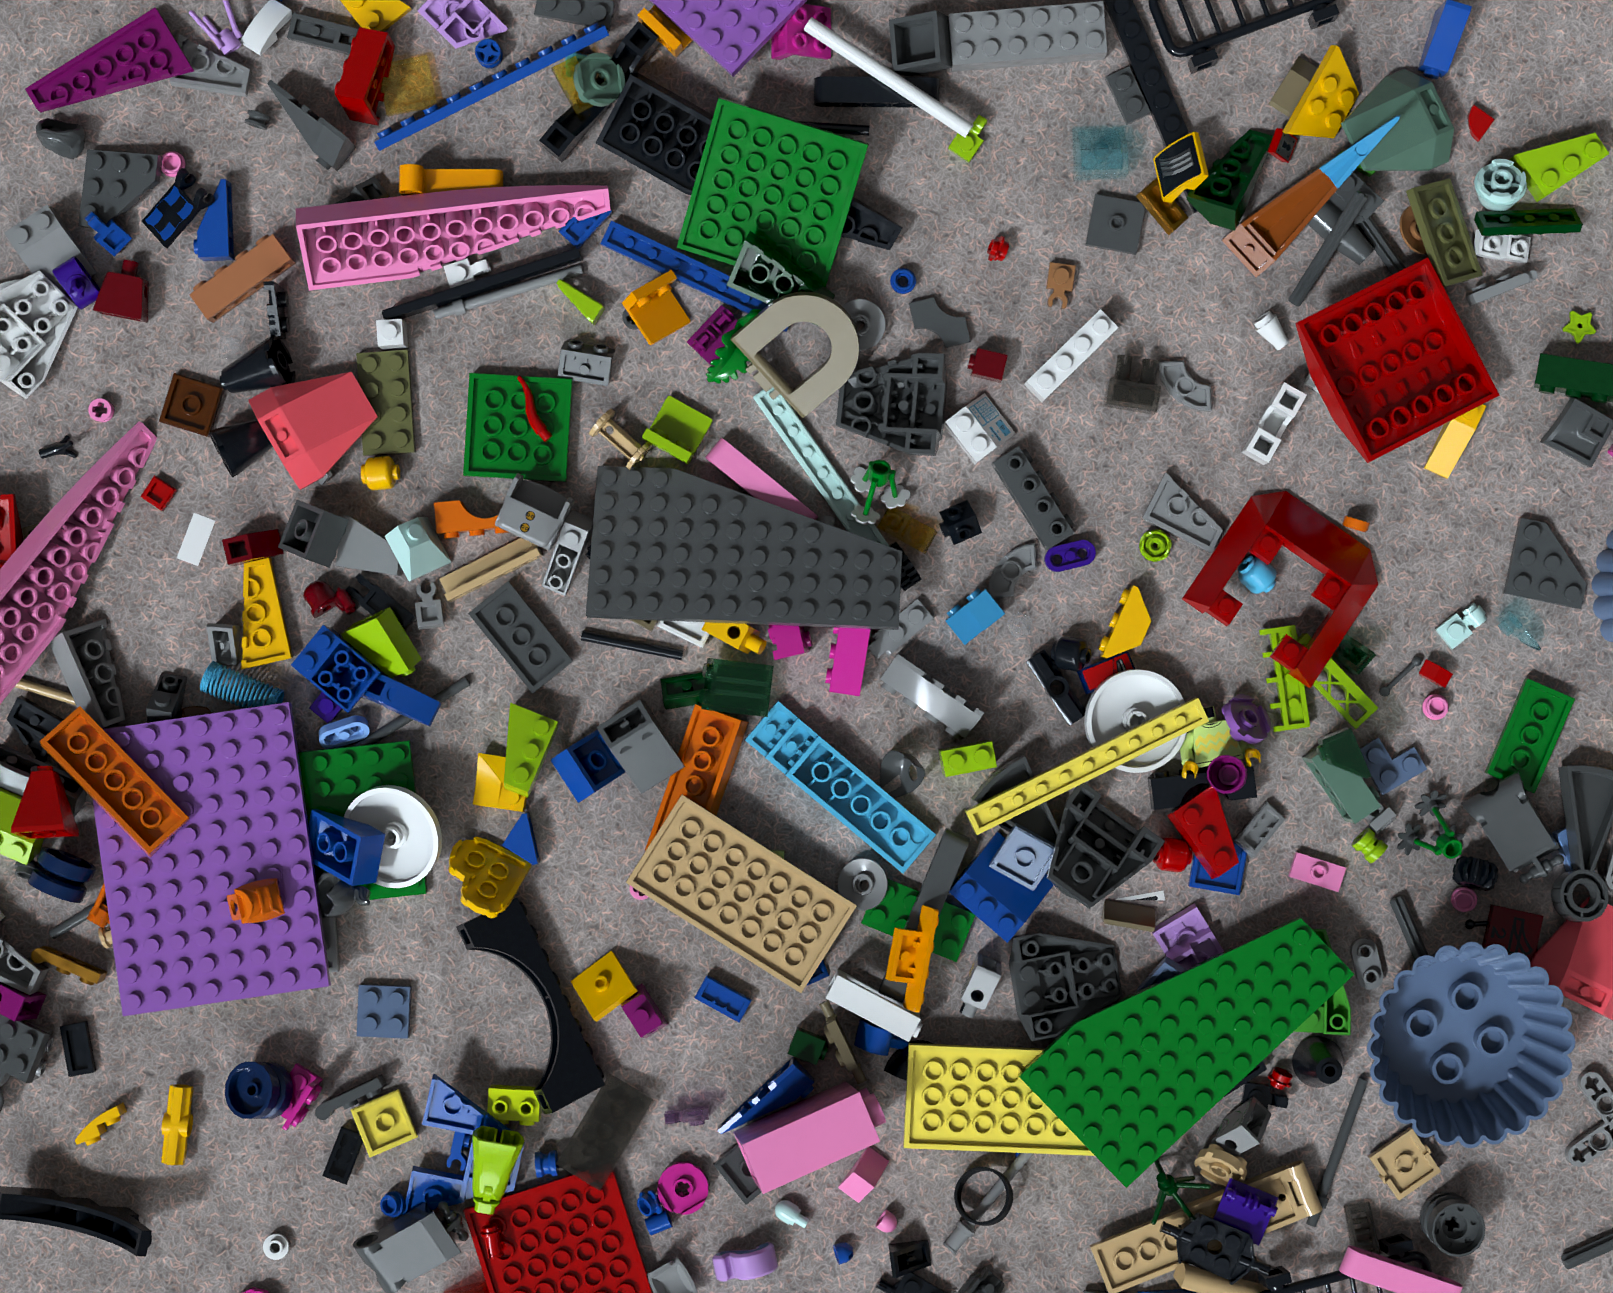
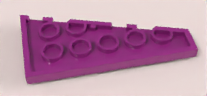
M155 7L31 84L25 90L36 109L41 113L190 73L194 69L160 12Z

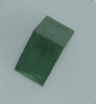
M1346 634L1331 657L1352 675H1359L1376 654Z

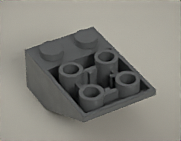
M638 700L596 727L610 751L641 794L685 767L646 701Z

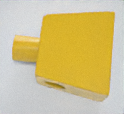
M705 622L701 629L746 654L753 651L760 655L767 644L766 640L759 637L760 631L747 624Z

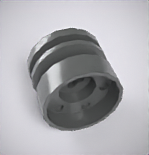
M1454 1192L1434 1194L1425 1201L1420 1210L1419 1222L1423 1233L1440 1251L1449 1256L1463 1257L1478 1249L1484 1240L1486 1227L1483 1217L1475 1207Z

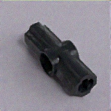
M1044 649L1026 661L1044 688L1045 693L1053 701L1069 726L1085 716L1086 709ZM1054 680H1059L1063 684V691L1058 695L1053 694L1050 690V685Z

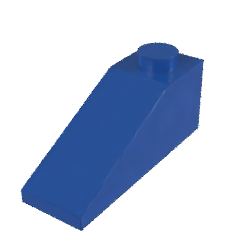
M221 179L213 195L215 201L207 208L197 231V239H194V252L203 261L234 260L232 186L227 179Z

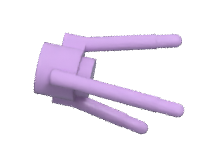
M223 0L233 30L231 32L229 28L219 32L207 16H203L201 19L193 10H190V16L215 42L218 49L222 50L224 55H228L242 46L239 38L243 35L237 27L229 0Z

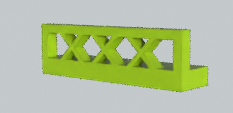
M1302 633L1298 637L1297 642L1306 647L1311 640V636L1308 633ZM1330 658L1323 668L1327 673V681L1316 680L1313 686L1354 729H1357L1378 707ZM1321 684H1327V691L1321 686ZM1331 684L1338 685L1345 692V700H1335L1331 696ZM1339 703H1345V709ZM1349 703H1355L1364 712L1356 721L1349 715Z

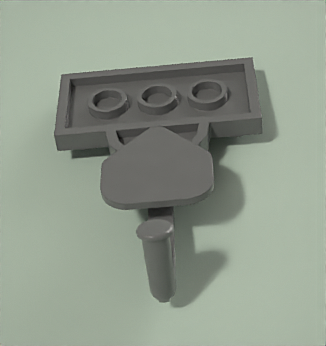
M1 1014L0 1112L4 1104L1 1086L8 1081L10 1076L25 1083L33 1082L51 1035L23 1020L13 1021Z

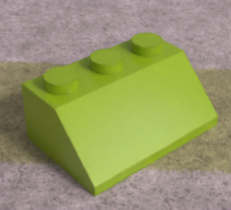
M0 788V854L28 865L40 853L44 838L25 839L11 833V826L22 797Z

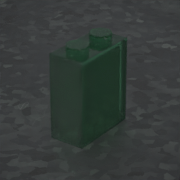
M707 658V663H704L702 669V676L705 678L704 689H701L699 695V702L702 704L701 709L768 717L774 666Z

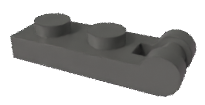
M293 13L287 38L349 56L353 37L357 35L358 29ZM343 35L349 36L348 45L341 43Z
M378 1075L322 1102L315 1110L316 1117L319 1120H326L334 1113L335 1109L341 1106L346 1110L358 1104L357 1099L364 1095L369 1099L381 1093L380 1088L386 1084L383 1075Z

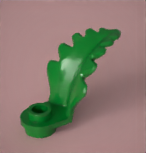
M751 310L749 314L737 320L733 330L723 334L721 340L725 346L715 351V354L720 358L713 359L710 362L713 366L707 369L709 371L706 373L708 382L720 384L722 380L728 383L730 380L729 376L733 380L738 379L736 370L744 374L747 373L746 361L750 362V360L730 338L762 310Z

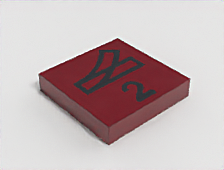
M1491 904L1482 947L1485 948L1492 944H1499L1507 950L1508 954L1522 953L1531 962L1537 950L1544 916Z

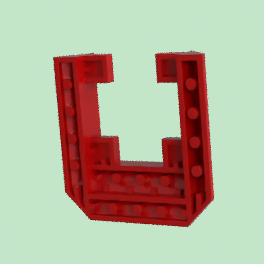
M1287 491L1251 496L1182 597V600L1202 614L1206 612L1225 626H1228L1243 603L1228 594L1223 588L1247 552H1250L1269 565L1282 545L1324 574L1311 595L1329 607L1330 611L1306 647L1285 634L1270 657L1290 670L1288 674L1308 688H1311L1378 586L1371 550Z

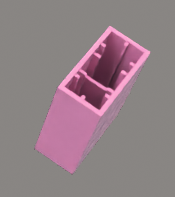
M845 1081L737 1129L733 1133L754 1182L760 1191L765 1194L880 1142L875 1127L886 1123V1119L874 1093L870 1094L867 1088L857 1091Z

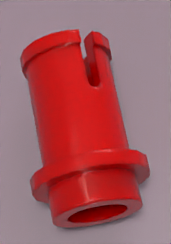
M495 1223L483 1226L480 1233L481 1237H484L488 1259H495L504 1255L499 1236L501 1229Z

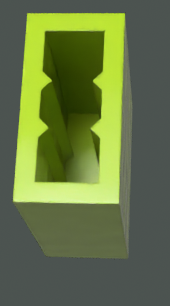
M990 740L938 750L942 773L945 777L997 767L993 743Z

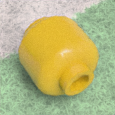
M390 456L370 457L366 460L365 464L361 465L362 483L366 484L371 490L392 489L395 486L396 480L400 479V467L394 463Z

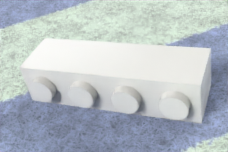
M1100 309L1024 385L1041 402L1045 401L1119 327Z

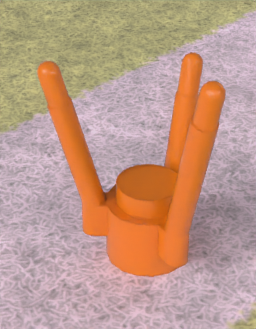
M104 883L94 906L86 918L103 929L107 923L110 924L108 907L104 904L106 900Z

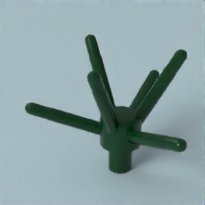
M1157 1159L1154 1163L1159 1172L1156 1179L1160 1190L1157 1195V1206L1151 1224H1156L1166 1195L1173 1196L1190 1219L1193 1214L1177 1194L1179 1188L1210 1189L1211 1185L1206 1183H1190L1189 1181L1195 1180V1176L1173 1178L1172 1175L1165 1174Z

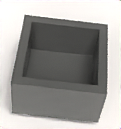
M935 10L889 20L894 72L906 77L952 68L948 16Z

